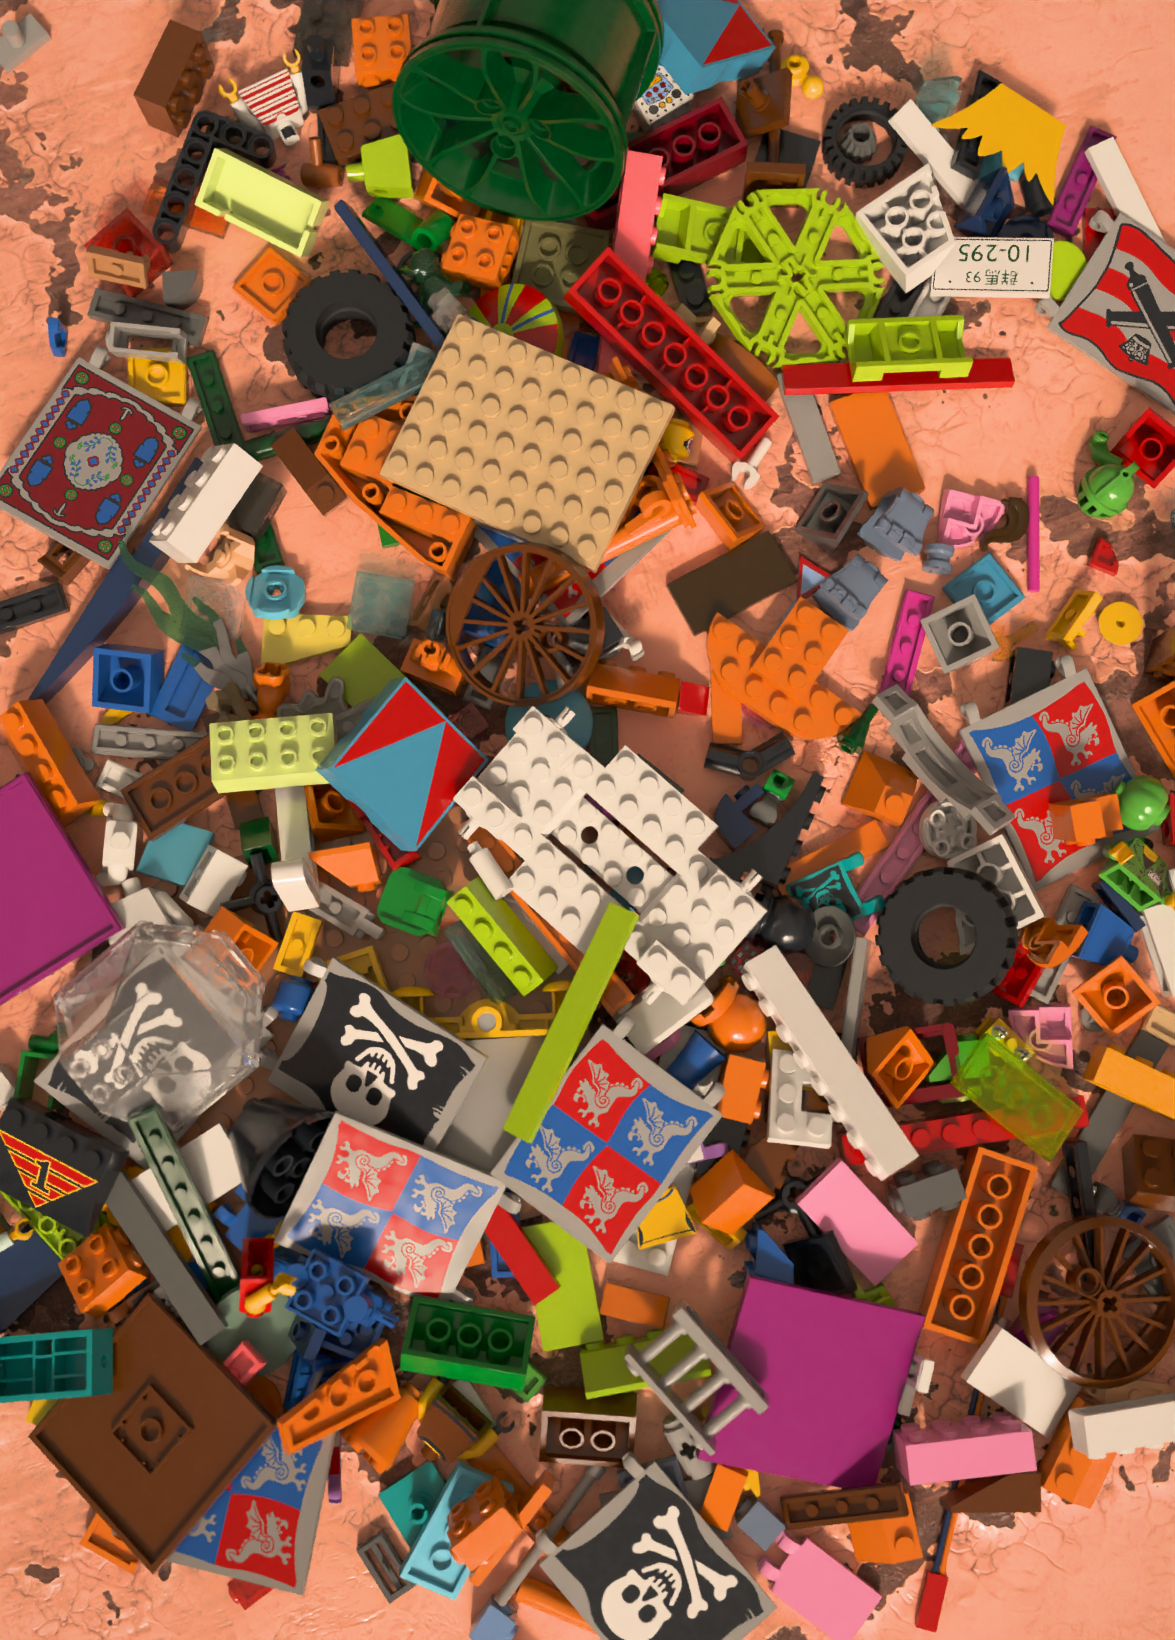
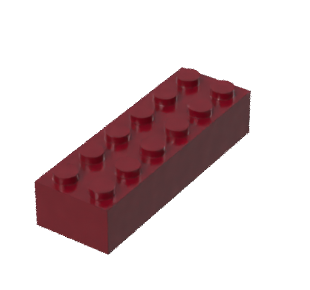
M722 96L628 142V150L663 156L661 166L666 167L664 184L663 186L659 185L657 194L658 197H662L663 193L678 196L744 163L749 144ZM621 179L613 195L603 205L583 215L589 228L608 231L615 227Z

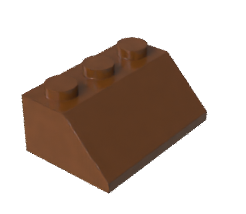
M544 1386L539 1462L625 1468L622 1456L628 1451L634 1454L637 1393L622 1392L586 1399L585 1389Z

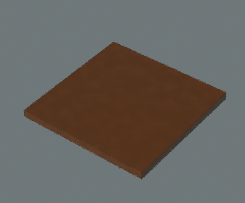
M148 1292L113 1334V1394L60 1398L28 1437L153 1575L160 1570L276 1431L278 1426L277 1419L205 1344L199 1345L189 1328L154 1292Z

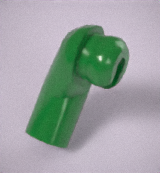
M64 1023L55 1026L56 1030L48 1037L32 1034L28 1042V1048L50 1053L59 1052L71 1040L68 1025Z

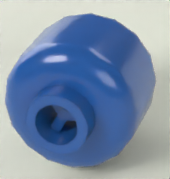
M292 975L289 976V979L280 981L272 1004L273 1008L280 1012V1019L297 1023L298 1018L302 1017L315 992L312 982Z

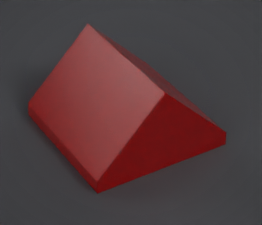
M1148 407L1112 448L1110 453L1122 458V464L1126 467L1135 461L1141 467L1135 474L1155 489L1175 467V427L1152 408Z

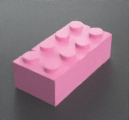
M997 1412L992 1414L993 1418L981 1419L980 1416L970 1415L962 1417V1421L951 1423L948 1419H936L931 1421V1425H925L923 1428H920L918 1423H904L900 1425L901 1428L892 1429L896 1468L910 1485L1037 1471L1032 1431L1009 1412Z

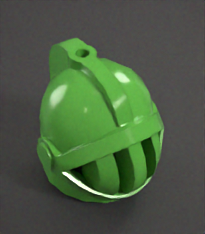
M1134 461L1127 468L1119 464H1104L1098 468H1091L1084 474L1085 476L1081 479L1078 487L1077 496L1081 511L1096 518L1114 517L1116 514L1119 515L1128 507V502L1134 492V479L1132 475L1141 467Z

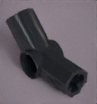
M783 732L749 751L710 742L703 768L738 776L745 781H752L795 755L792 744ZM746 759H752L757 763L758 770L754 773H749L743 769L742 762Z

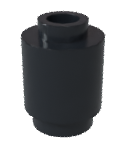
M1035 173L1031 181H1028L1026 176H1024V180L1019 186L1027 212L1031 213V216L1038 218L1051 213L1054 210V205L1051 204L1045 195L1037 173Z

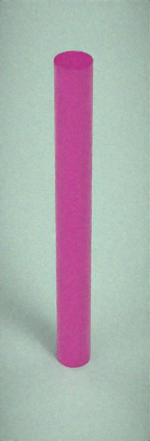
M1030 476L1027 478V505L1029 506L1030 514L1028 524V592L1035 593L1040 591L1039 477Z

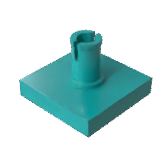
M426 1460L378 1493L379 1498L410 1549L447 1482L435 1461Z

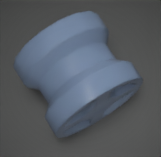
M941 543L927 544L924 551L927 558L923 562L922 570L931 574H950L952 572L950 558L954 555V547Z

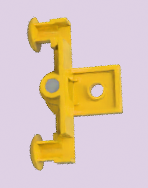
M555 981L542 988L541 992H552V1013L519 1014L515 1008L504 1001L482 999L468 1006L459 1017H436L430 1019L462 1040L547 1035L572 981ZM419 986L402 987L391 992V994L424 1014V997L434 996L431 990Z

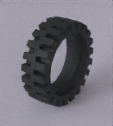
M868 96L861 97L860 102L857 101V98L850 99L848 105L846 102L841 104L839 109H835L831 118H829L822 139L823 161L825 164L828 163L827 169L830 173L836 172L835 178L838 181L845 178V185L851 186V183L855 182L856 188H862L864 184H867V188H872L876 182L878 185L885 183L886 179L890 180L900 168L908 145L888 123V120L898 110L896 108L889 110L890 103L887 101L883 105H879L880 98L874 97L872 102H868ZM859 120L871 121L880 125L891 137L892 150L885 161L876 165L865 166L853 163L844 157L838 147V133L843 126Z

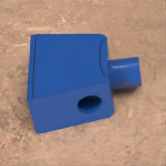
M1083 901L1073 925H1082L1088 931V934L1070 957L1106 966L1119 955H1122L1129 963H1133L1139 954L1138 948L1130 944L1134 936V929L1106 906Z

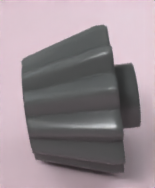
M857 122L851 125L839 139L841 144L839 150L843 153L844 157L853 163L863 164L865 160L870 161L872 155L877 152L875 132L872 130V126L867 125L866 122Z

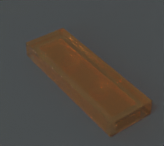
M151 184L142 207L144 214L156 218L167 188ZM175 205L172 207L171 212L175 214L181 213L184 210V206ZM197 206L189 229L225 239L230 222L224 220L225 216L218 217Z

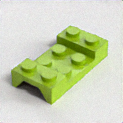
M663 193L660 213L656 215L655 227H658L655 245H652L651 256L654 259L679 264L682 259L707 265L731 208ZM736 230L725 253L726 262L728 264L765 263V259L749 235L744 230Z
M964 316L848 319L844 336L852 381H881L884 373L938 371L939 378L968 377L973 364V358L966 357L963 345Z

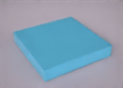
M182 823L154 842L148 840L136 871L142 875L185 887L208 845L212 846L216 835L213 832Z

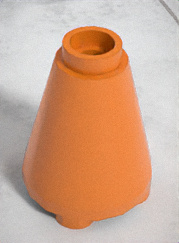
M408 1381L403 1387L401 1385L398 1386L401 1399L344 1427V1430L340 1433L345 1441L358 1453L362 1449L365 1450L362 1456L379 1474L390 1469L418 1416V1400L422 1394Z

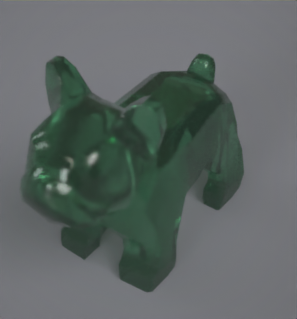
M424 246L419 251L414 252L408 264L398 267L397 271L416 282L419 288V299L445 334L448 335L454 321L449 322L443 312L450 303L451 297H469L471 283L464 280L453 281L441 269L436 252ZM417 320L413 322L414 328H422Z

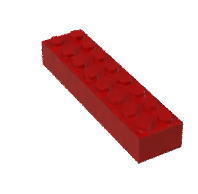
M609 247L602 252L563 297L574 310L657 391L674 405L731 463L741 460L779 418V415Z

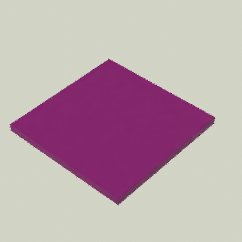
M24 772L0 788V1006L126 928L30 772Z
M747 1274L726 1347L768 1393L769 1407L760 1415L753 1408L744 1409L714 1435V1438L717 1440L716 1453L710 1456L705 1449L699 1450L697 1448L695 1453L697 1459L840 1488L876 1484L925 1316L921 1312ZM724 1383L713 1393L704 1426L738 1398V1390L731 1383L728 1385Z

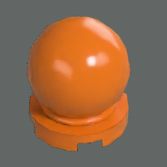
M726 975L718 980L721 986L711 993L715 998L711 1005L690 1021L698 1028L707 1025L708 1035L718 1047L734 1053L750 1051L763 1038L767 1028L766 1015L762 1012L756 999L748 994L737 993L739 983L731 975Z

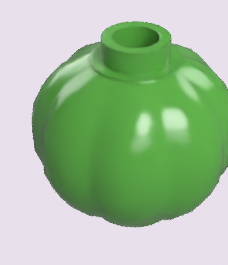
M1136 776L1126 783L1120 781L1112 792L1118 795L1122 824L1130 830L1143 831L1152 825L1158 827L1164 821L1171 806L1166 804L1169 797L1165 786L1151 776Z

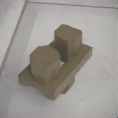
M228 682L222 690L212 691L205 700L209 710L218 711L220 717L217 723L253 720L252 716L258 714L254 703L244 702L236 683ZM234 709L236 714H230L229 712Z

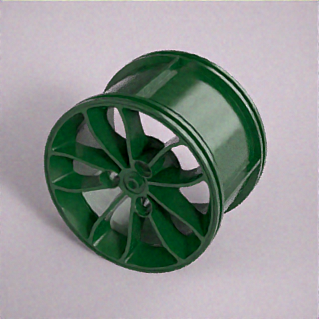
M434 0L435 14L427 36L416 44L406 56L397 76L392 94V111L397 129L414 158L432 177L458 196L479 207L512 218L538 222L564 221L586 215L603 205L618 187L627 161L628 135L626 125L634 103L651 85L663 53L664 26L656 0ZM501 52L514 56H502ZM555 75L574 87L580 94L566 93L563 85Z

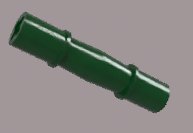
M324 414V418L300 423L276 433L272 430L271 433L243 441L246 453L257 462L278 456L270 445L293 427L307 446L320 442L332 414Z

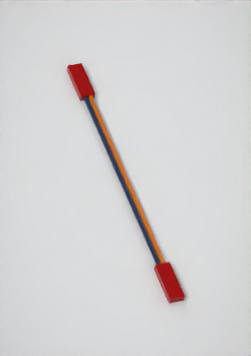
M1014 1244L987 1336L996 1324L1001 1326L1006 1301L1008 1298L1012 1299L1024 1248L1022 1244ZM975 1387L973 1388L967 1416L981 1415L985 1394ZM966 1479L952 1480L950 1491L965 1484ZM948 1510L945 1511L933 1567L931 1570L927 1569L915 1620L917 1628L935 1633L949 1578L945 1573L958 1516V1513H950Z

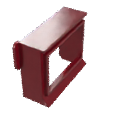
M953 1022L912 1028L918 1039L937 1035L944 1036L953 1083L914 1089L902 1105L966 1096L967 1092L958 1056L959 1045ZM870 1036L857 1038L864 1076L886 1108L893 1107L885 1095L881 1094V1090L867 1072L866 1038Z

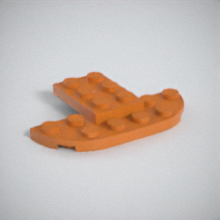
M802 597L797 600L766 646L718 612L716 613L706 636L707 657L711 673L728 694L779 730L799 739H824L840 734L862 715L861 712L815 681L849 630Z

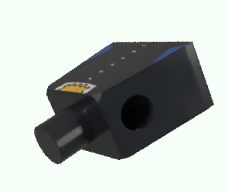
M312 34L305 39L302 61V77L308 109L320 110L337 103L341 70L335 40L323 38L319 34ZM319 76L325 81L322 86H317V83H320Z

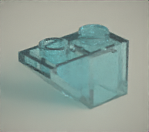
M950 76L925 79L914 103L931 124L954 114L962 95V91L958 90L962 81L961 77Z

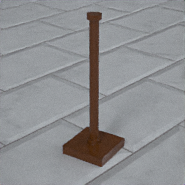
M778 29L771 30L767 34V37L776 47L770 55L769 73L781 69V44L784 42V33ZM780 128L768 132V162H747L742 193V202L745 206L750 207V203L746 198L756 190L803 189L806 164L779 163ZM773 205L771 207L799 208V205Z

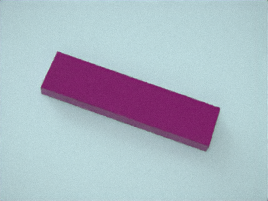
M1090 125L1054 205V210L1046 225L1052 229V232L1068 239L1072 238L1098 180L1085 155V151L1111 137L1116 139L1117 136Z

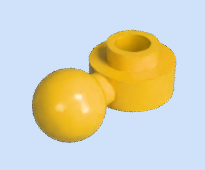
M793 54L787 56L782 61L781 69L787 67L793 73L792 86L802 85V93L807 99L814 100L822 95L824 83L819 76L808 75L809 63L805 57Z

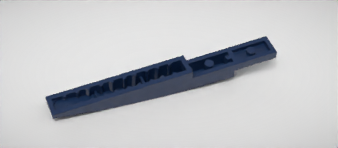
M195 457L134 555L122 550L28 700L43 699L44 703L47 704L93 656L94 647L105 643L159 575L171 557L149 542L153 536L151 530L159 519H165L170 511L168 509L169 503L177 494L181 495L187 487L184 484L185 480L194 470H199L203 464L201 459Z

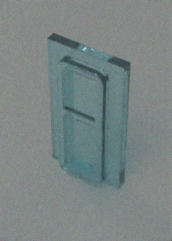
M461 920L443 931L492 1002L500 1004L519 991Z

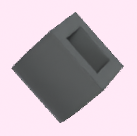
M198 271L162 272L163 300L168 307L184 310L192 306L199 299L204 282Z

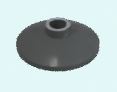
M834 906L821 907L814 911L816 930L813 939L805 947L808 956L818 965L834 967L842 964L851 955L856 942V930L851 917L841 908ZM834 933H836L835 941L833 940Z

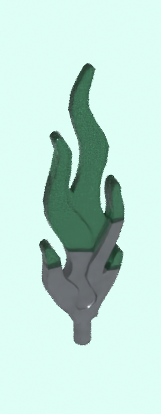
M120 539L118 546L121 557L127 567L154 586L163 596L169 607L170 614L161 609L148 590L135 584L131 585V589L142 596L157 626L174 641L194 649L211 661L213 669L206 667L200 660L190 654L181 653V658L186 660L200 677L211 686L222 690L228 682L236 683L241 696L245 699L249 698L259 709L257 703L258 691L252 680L253 664L249 651L242 640H235L238 654L236 658L233 654L228 631L222 618L212 608L194 596L192 598L193 602L208 616L209 622L197 616L185 603L171 578L162 572L137 562L130 554L124 541Z

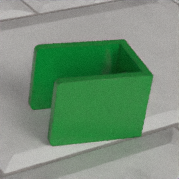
M37 1050L21 1051L13 1098L32 1099L39 1058L52 1060L58 1053ZM49 1094L47 1109L65 1108L61 1102Z

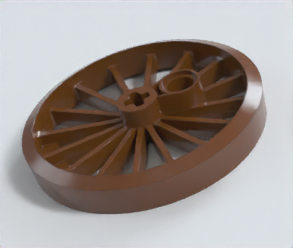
M518 542L484 553L462 572L452 589L448 601L446 635L455 664L465 679L480 693L496 702L510 706H542L557 702L572 694L590 676L602 651L605 636V617L599 593L592 579L579 563L566 553L552 546L535 542ZM515 552H522L520 600L505 555ZM531 553L547 557L548 562L529 602ZM495 560H498L512 605L487 576V572ZM555 563H557L570 574V578L535 610ZM576 581L585 597V601L541 617L540 614ZM482 582L507 613L476 596ZM472 603H475L507 621L467 618ZM587 606L591 627L590 629L566 627L557 624H545L543 621ZM465 623L508 627L505 630L468 643L464 641L463 627ZM549 631H553L557 636L555 647L550 646L547 642ZM568 632L590 635L586 655L567 646L569 642ZM510 633L475 666L468 653V647ZM512 641L496 679L492 684L482 675L480 670ZM535 647L565 682L561 688L552 693L549 692ZM518 648L515 695L500 689V686ZM526 649L542 694L539 697L524 696ZM564 651L582 661V664L571 678L551 653Z
M1093 1214L1079 1216L1065 1221L1052 1229L1043 1237L1031 1253L1025 1265L1019 1287L1020 1319L1031 1347L1059 1375L1077 1385L1088 1388H1117L1130 1384L1146 1375L1161 1361L1175 1338V1263L1164 1244L1142 1225L1125 1218ZM1104 1227H1119L1105 1267ZM1090 1229H1094V1269L1090 1264L1079 1235ZM1131 1232L1142 1243L1116 1272L1129 1233ZM1069 1240H1072L1081 1264L1071 1265L1058 1250ZM1150 1250L1157 1262V1266L1123 1282ZM1053 1257L1067 1270L1066 1283L1044 1274ZM1085 1273L1087 1281L1082 1282V1287H1080V1277ZM1159 1275L1162 1276L1164 1288L1162 1294L1121 1295ZM1042 1278L1083 1295L1082 1297L1038 1298ZM1162 1301L1151 1318L1123 1307L1125 1302ZM1079 1304L1041 1324L1039 1323L1038 1306ZM1124 1312L1147 1323L1136 1334L1119 1314ZM1077 1317L1053 1346L1049 1348L1043 1333ZM1112 1319L1132 1339V1342L1124 1350ZM1083 1328L1070 1366L1067 1368L1057 1357ZM1105 1328L1117 1357L1106 1369ZM1094 1333L1095 1373H1079Z

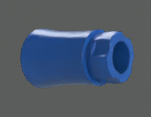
M694 1030L684 1048L666 1068V1071L693 1090L713 1069L727 1058L703 1035Z

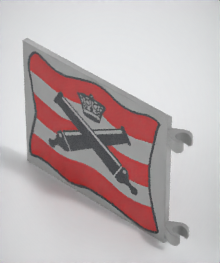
M1099 210L1089 221V226L1096 231L1105 233L1104 238L1061 305L1058 306L1050 297L1042 298L1036 304L1035 311L1042 316L1051 318L1046 327L1047 330L1175 415V249L1123 214L1119 213L1113 221L1105 211Z

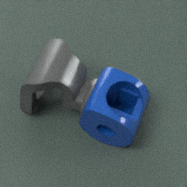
M1097 1181L1093 1183L1096 1212L1108 1213L1111 1216L1125 1218L1141 1224L1146 1216L1145 1212L1138 1207L1125 1206V1199L1119 1202L1113 1190Z

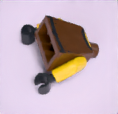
M438 1376L436 1379L432 1378L418 1400V1421L421 1424L417 1430V1436L425 1443L421 1448V1453L425 1459L435 1461L440 1457L444 1462L451 1463L456 1458L467 1460L481 1457L499 1440L498 1435L501 1432L508 1433L514 1428L515 1420L508 1427L500 1424V1419L508 1412L502 1411L497 1416L496 1425L491 1429L490 1426L493 1422L451 1383L448 1382L444 1385L445 1381L450 1378Z

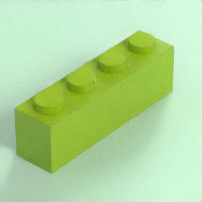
M480 876L468 883L447 901L451 909L524 997L559 968L503 898L494 899Z

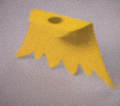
M1001 83L986 96L967 108L931 125L932 127L946 129L967 128L962 139H972L982 135L978 156H987L1002 150V165L1007 168L1008 173L1024 162L1027 180L1031 181L1035 173H1037L1045 195L1051 204H1054L1056 165L1066 124Z

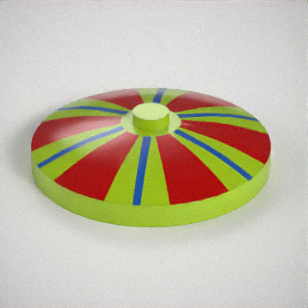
M506 284L492 289L478 299L465 316L559 357L561 355L563 325L560 314L548 297L531 286Z

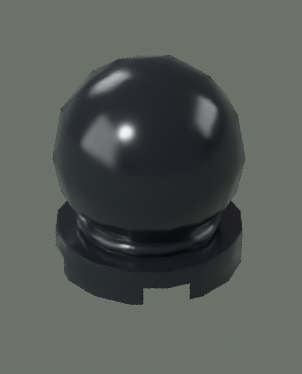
M762 882L760 891L763 894L756 893L754 899L768 911L745 936L744 940L751 942L754 936H759L763 945L769 949L776 945L780 952L785 955L799 952L807 947L814 937L816 930L814 912L806 902L798 897L790 895L775 897L772 894L774 887Z

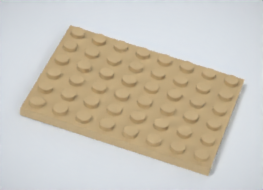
M458 314L379 474L386 480L520 540L541 543L561 550L583 568L596 573L670 422L675 407Z

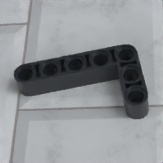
M200 111L194 116L152 228L153 237L161 251L172 254L180 250L197 207L195 202L214 148H226L269 169L276 162L274 142L269 135L211 111ZM204 126L214 127L210 133L201 132ZM234 136L242 138L237 144L228 142ZM260 147L269 149L265 155H258L255 152ZM195 152L204 153V156L199 160L191 158ZM190 178L194 180L191 186L184 187L181 185L184 179ZM175 205L184 206V210L181 213L175 214L171 212L172 207ZM165 232L174 233L173 238L165 241L161 239L162 234Z

